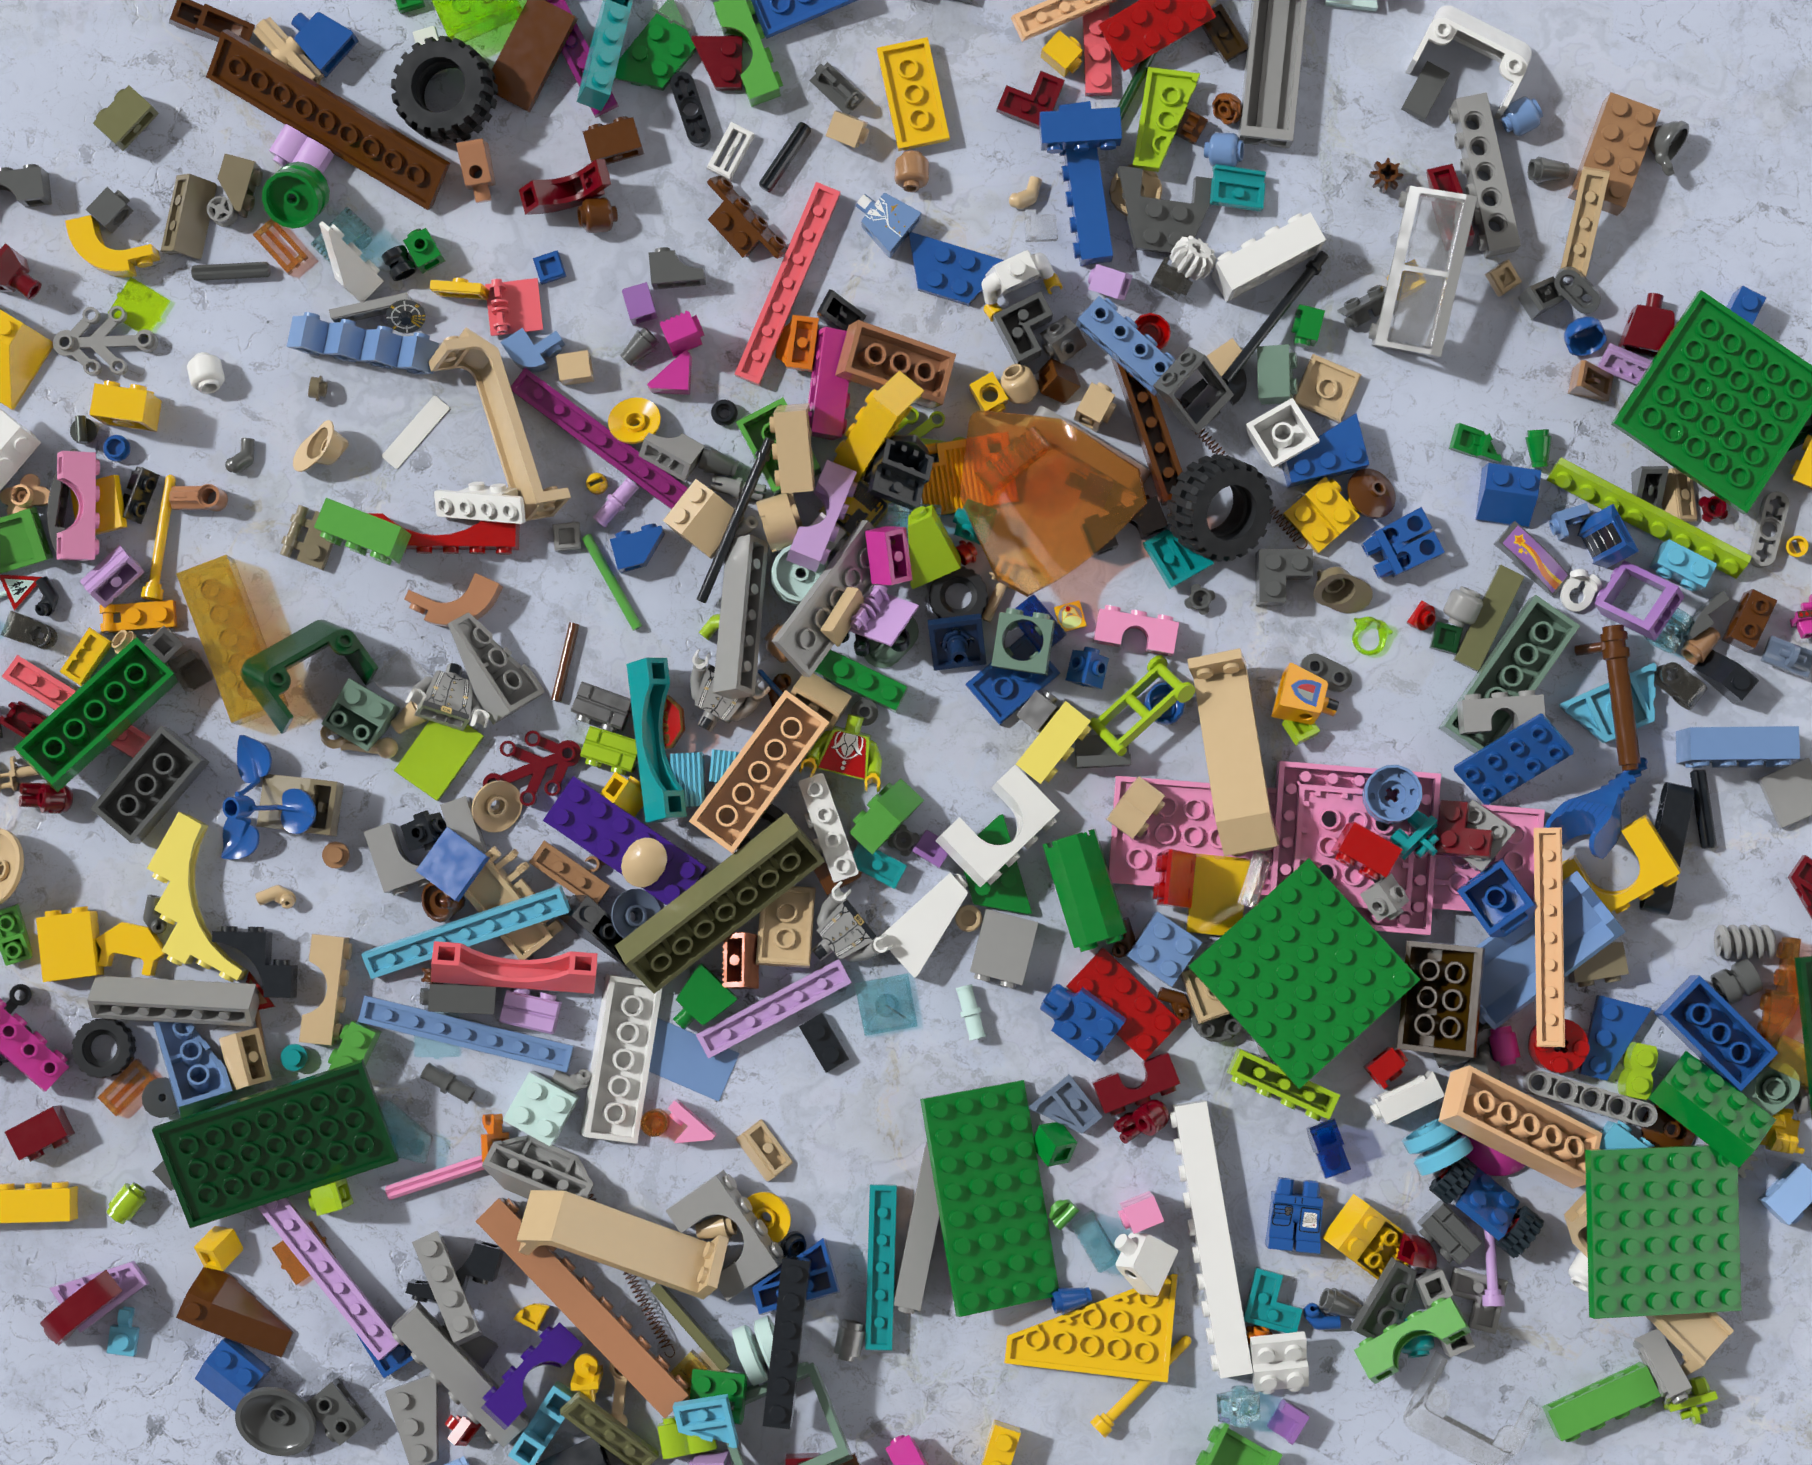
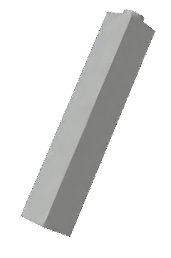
M927 1142L924 1148L894 1299V1306H899L898 1311L914 1314L915 1310H921L939 1220V1210Z

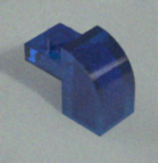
M1335 1118L1307 1127L1312 1150L1317 1157L1325 1179L1351 1170L1342 1146L1344 1142Z

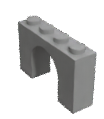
M464 796L440 805L447 827L458 833L480 851L486 853L488 850L481 829L475 823L472 816L470 797ZM387 823L364 831L384 893L392 892L393 896L408 892V886L418 884V887H423L430 882L416 872L419 865L411 862L406 857L394 824Z
M724 1170L666 1210V1213L680 1233L709 1215L726 1216L738 1225L744 1240L742 1254L737 1260L722 1269L718 1283V1289L727 1301L782 1263V1248L767 1234L768 1229L764 1222L756 1218L752 1212L751 1203L746 1197L741 1196L737 1190L734 1178L726 1174Z

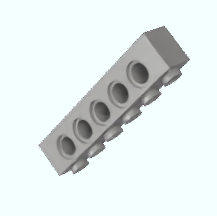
M1487 92L1456 98L1451 108H1449V119L1451 124H1455L1457 132L1454 135L1456 148L1461 150L1460 168L1462 174H1466L1468 182L1465 187L1466 194L1477 196L1472 222L1474 225H1477L1479 235H1477L1478 248L1480 251L1483 250L1484 258L1515 252L1521 246ZM1466 121L1475 122L1478 129H1469ZM1472 146H1479L1483 151V155L1473 153ZM1484 171L1487 173L1489 180H1481L1477 172ZM1483 197H1491L1494 200V206L1486 205ZM1489 222H1496L1500 227V231H1492L1489 228Z

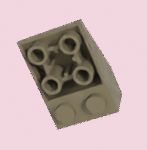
M268 774L263 777L260 805H283L282 795L286 790L301 789L310 795L316 807L315 821L304 833L337 837L344 783ZM282 810L259 811L257 827L285 830L280 818Z

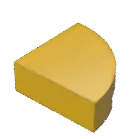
M544 1303L530 1304L521 1309L513 1320L538 1331L551 1306Z

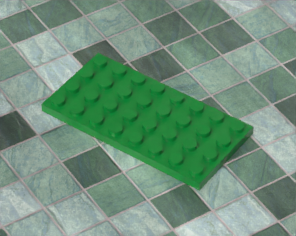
M1024 1080L920 1099L956 1317L1053 1297L1051 1292L1058 1291L1059 1284Z

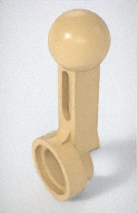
M325 726L320 730L322 743L332 749L341 748V751L352 750L379 754L386 759L394 757L398 752L397 742L389 737L379 739L367 752L342 736L336 740L329 739L330 735L337 733Z
M610 1362V1372L615 1381L612 1413L610 1415L627 1427L628 1420L624 1415L628 1380Z

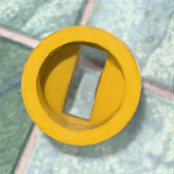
M596 472L588 476L586 486L591 493L599 495L607 490L608 481L603 474ZM602 478L603 482L590 486L591 482Z
M1793 536L1786 542V551L1792 557H1801L1808 551V542L1802 536ZM1796 540L1801 551L1800 553H1796L1792 541Z

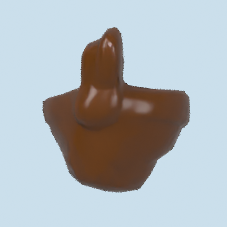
M431 882L426 884L421 894L422 906L426 915L439 923L448 921L465 906L466 900L464 896L457 902Z

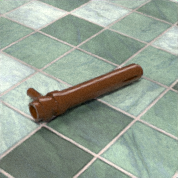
M1624 625L1602 627L1603 634H1600L1601 642L1575 645L1574 651L1576 656L1602 652L1603 660L1606 661L1618 763L1619 766H1622V771L1639 769L1638 764H1641L1628 663L1630 649L1626 647L1628 633L1624 631Z

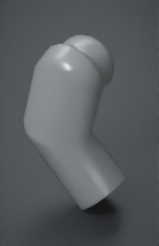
M581 1069L579 1072L569 1076L556 1070L551 1082L570 1092H576L590 1084L591 1073L586 1069Z

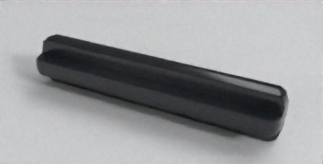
M803 122L798 123L760 180L759 186L767 192L773 190L811 133V128Z
M1703 769L1690 772L1691 785L1694 788V805L1700 845L1702 849L1714 848L1717 846L1706 771Z

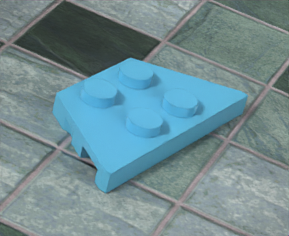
M1655 662L1630 673L1637 729L1655 721V708L1653 706L1656 694V687H1654ZM1609 682L1559 704V707L1602 743L1615 739Z

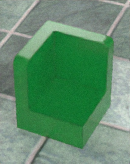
M1058 1122L1041 1124L1038 1126L1034 1136L1036 1152L1047 1167L1070 1162L1077 1141L1063 1124Z

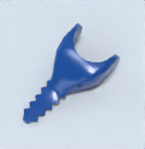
M1640 757L1641 764H1638L1639 769L1616 774L1615 779L1609 780L1608 784L1601 786L1600 789L1563 802L1548 818L1545 828H1562V845L1577 836L1591 834L1589 848L1592 855L1604 859L1616 845L1622 833L1621 800L1625 796L1624 792L1631 790L1630 785L1636 783L1635 778L1642 776L1641 771L1648 769L1647 759Z

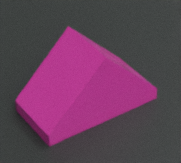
M687 349L684 350L647 384L649 390L657 394L690 395L692 369L690 352Z

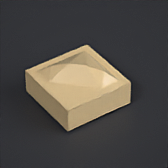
M1509 259L1485 274L1498 297L1522 282Z

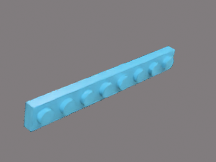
M562 885L364 951L361 956L370 978L373 979L432 959L434 941L462 943L468 947L569 913L571 908Z

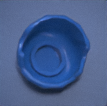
M1594 317L1577 318L1568 324L1564 333V341L1569 353L1575 356L1590 355L1600 350L1607 341L1602 323Z
M1167 682L1156 684L1146 694L1144 705L1149 710H1152L1174 689ZM1176 701L1154 722L1165 726L1177 722L1183 715L1185 703Z

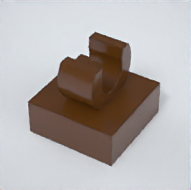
M1186 108L1175 135L1195 145L1208 119Z

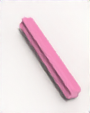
M482 1155L385 1187L386 1195L389 1200L484 1170L482 1167Z

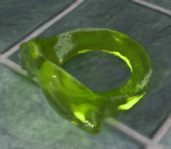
M1373 617L1354 618L1356 626L1352 634V643L1356 650L1368 656L1381 652L1386 644L1388 635L1392 634L1393 631L1382 620H1377ZM1374 622L1377 624L1379 644L1374 650H1364L1359 645L1358 636L1367 626Z

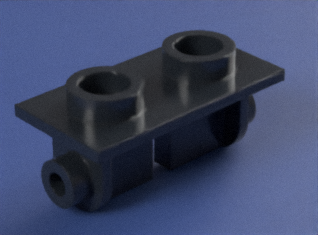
M136 466L135 471L132 470L131 472L132 474L126 487L132 490L131 495L126 493L123 495L125 509L123 517L142 524L160 475L143 467Z

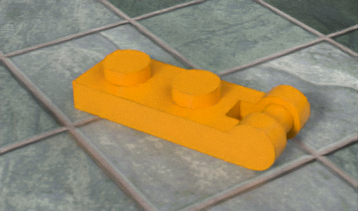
M174 600L109 604L106 608L99 605L100 614L103 615V623L100 624L102 633L119 632L121 630L159 629L163 626L166 628H177L176 601ZM120 613L121 622L114 623L113 614Z

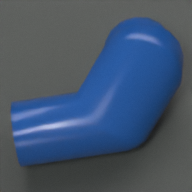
M1309 1303L1303 1309L1305 1319L1314 1329H1341L1340 1316H1325L1315 1303Z

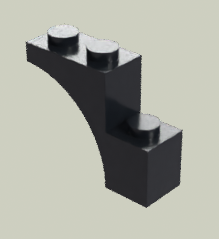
M221 926V931H212V942L232 946L244 953L252 961L261 977L264 997H297L298 965H290V960L273 959V965H271L272 932H264V927H248V932H237L238 926Z
M481 1240L475 1242L469 1258L456 1271L464 1293L469 1276L473 1277L472 1281L481 1284H488L489 1281L493 1282L497 1279L504 1253L498 1245ZM412 1279L408 1282L405 1293L411 1294V1299L419 1302H427L428 1299L436 1301L428 1281Z

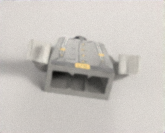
M698 649L692 658L694 665L690 677L691 697L695 701V706L704 710L697 725L712 732L718 719L729 724L731 721L738 722L751 715L762 698L770 691V687L768 686L764 691H761L758 687L761 680H758L755 687V696L733 700L713 693L715 667L708 664L711 654L708 653L705 660L700 659L698 656L700 650Z
M455 663L448 664L446 672L439 670L435 672L433 677L428 676L412 687L405 701L406 703L412 701L417 704L415 716L461 731L465 729L470 719H472L471 726L480 723L483 725V728H486L490 716L488 712L482 710L478 703L470 680L461 678L463 668Z
M840 881L832 889V893L821 906L817 918V925L819 927L817 932L823 940L811 950L820 961H823L834 952L840 960L844 958L848 962L869 960L879 953L891 949L893 944L889 946L883 944V938L888 935L876 936L847 900L851 889L846 893L841 892L840 885L843 882Z

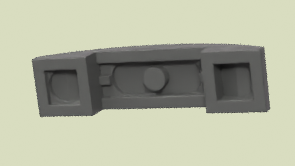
M71 449V450H70V451L81 452V451H79L78 449ZM57 472L51 485L47 507L48 530L56 554L57 533L67 529L64 528L70 488L65 483L57 480Z

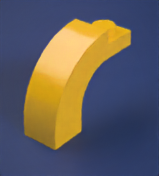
M92 215L65 221L69 239L78 254L97 270L105 274L123 278L136 277L135 266L145 268L152 266L153 262L160 261L159 251L152 244L126 250H113L106 247L102 239L99 222Z

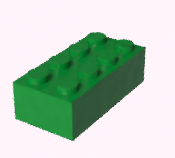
M1687 1051L1676 1061L1649 1096L1652 1102L1738 1168L1757 1149L1776 1121L1774 1117Z

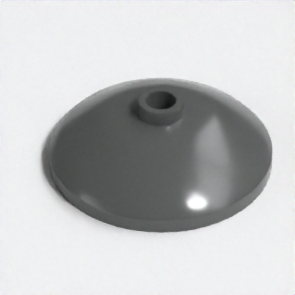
M277 1387L254 1389L243 1396L235 1411V1422L241 1436L257 1450L270 1455L290 1456L297 1454L310 1445L316 1433V1419L311 1408L302 1398L286 1389Z

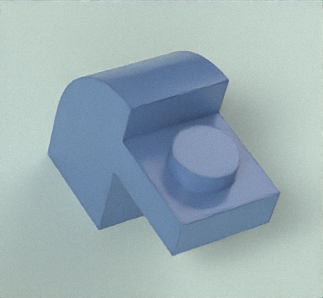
M523 328L500 342L513 362L519 368H526L530 372L547 370L549 367L544 359L546 357H555L562 351V347L565 346L557 331L534 345Z

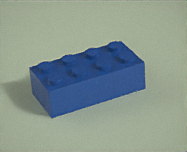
M1690 975L1654 1012L1712 1071L1721 1076L1738 1091H1742L1778 1054L1700 975Z

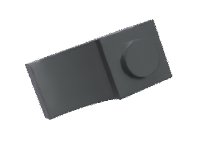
M661 247L656 248L655 252H649L651 284L654 290L706 285L704 269L693 268L683 264L677 258L675 250Z

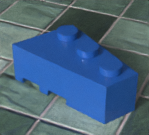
M1357 413L1318 437L1320 440L1318 444L1282 463L1287 488L1320 481L1324 477L1328 479L1357 472L1369 466Z

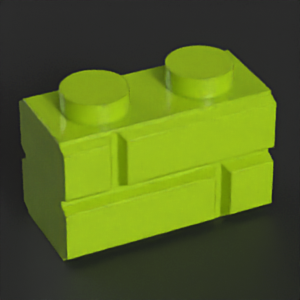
M589 727L580 754L581 757L586 758L585 764L600 768L601 764L611 766L610 772H617L623 776H626L627 772L634 773L638 762L636 740L597 727Z

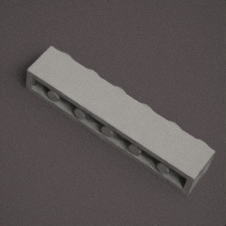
M753 535L734 538L725 558L713 693L731 700L755 696L768 542Z
M95 976L87 1002L92 1018L253 1027L260 1000L256 984Z
M419 1301L393 1323L391 1328L393 1338L401 1346L406 1345L412 1351V1358L419 1365L422 1366L424 1364L431 1371L429 1373L431 1378L438 1385L443 1384L449 1390L448 1395L457 1405L462 1404L468 1410V1417L475 1424L478 1425L480 1423L487 1430L485 1433L494 1444L499 1443L504 1448L528 1426L529 1417L523 1411L504 1430L481 1409L486 1403L482 1399L493 1386L497 1389L500 1386L461 1346L453 1343L450 1334Z

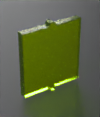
M130 277L121 293H117V299L112 307L120 306L127 312V319L123 322L137 332L141 330L152 331L156 323L161 322V316L171 301ZM122 311L115 312L114 318L119 319L122 316Z

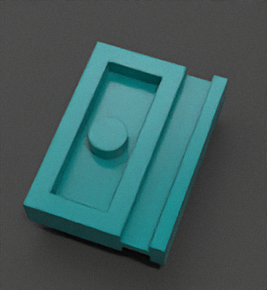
M1218 164L1213 166L1210 194L1211 205L1259 212L1264 209L1265 171Z

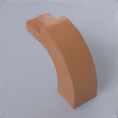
M475 573L466 592L455 601L448 603L435 602L411 590H408L404 600L411 603L409 608L424 615L425 610H427L428 612L424 618L426 622L449 628L448 623L468 612L477 620L483 617L496 603L503 586Z

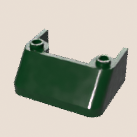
M317 620L244 662L240 672L241 678L281 734L287 731L294 718L280 698V695L285 693L290 687L291 677L287 670L330 646L336 654L345 656L365 685L371 682L379 667L353 632L327 620Z

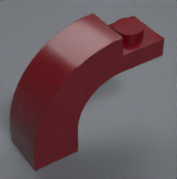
M596 159L578 172L565 177L532 180L520 188L519 193L525 215L546 214L582 205L585 199L603 196L605 194L604 189L611 185L605 159Z
M107 1270L103 1271L68 1297L40 1322L46 1336L59 1346L84 1322L115 1300L121 1294L122 1289Z

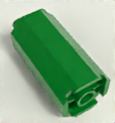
M1096 829L1088 830L1090 836L1087 835V832H1081L1052 841L1053 847H1051L1050 843L1043 844L1073 947H1079L1080 952L1098 947V941L1105 940L1106 944L1124 939L1123 934L1127 933Z

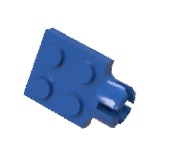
M1056 984L1051 988L1050 993L1046 995L1040 1006L1041 1011L1050 1016L1055 1022L1051 1031L1094 1062L1126 1021L1124 1016L1083 987L1079 992L1072 993L1062 985Z

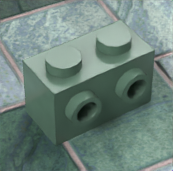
M1289 344L1259 346L1257 348L1258 399L1262 405L1282 404L1293 398V394H1298L1297 378H1293V369L1297 368V353L1292 351Z

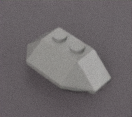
M529 1135L511 1138L502 1142L501 1140L493 1142L482 1164V1167L505 1190L527 1199L531 1190L567 1191L587 1199L593 1187V1182L577 1155L553 1145L548 1146Z

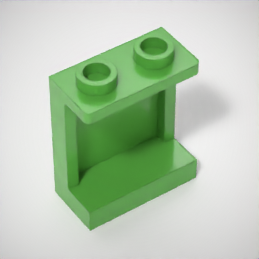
M36 507L0 517V574L53 558Z
M1223 1422L1218 1427L1213 1426L1207 1437L1210 1443L1206 1451L1202 1450L1195 1464L1278 1465L1282 1454L1274 1449L1268 1451L1231 1430L1229 1424Z

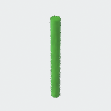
M591 534L584 536L582 541L632 630L642 627V624Z

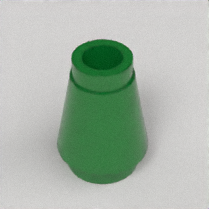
M1549 429L1527 430L1528 437H1525L1532 468L1548 467L1552 435L1549 436Z

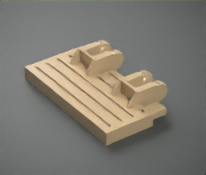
M493 846L485 853L490 859L464 896L478 912H482L533 895L535 892L523 878L514 885L511 884L530 865L527 862L521 863L510 874H507L502 867L508 862L513 861L519 852L513 849L494 864V861L502 854ZM548 919L501 935L500 938L519 960H525L564 927L557 919L547 926L546 922L550 920Z

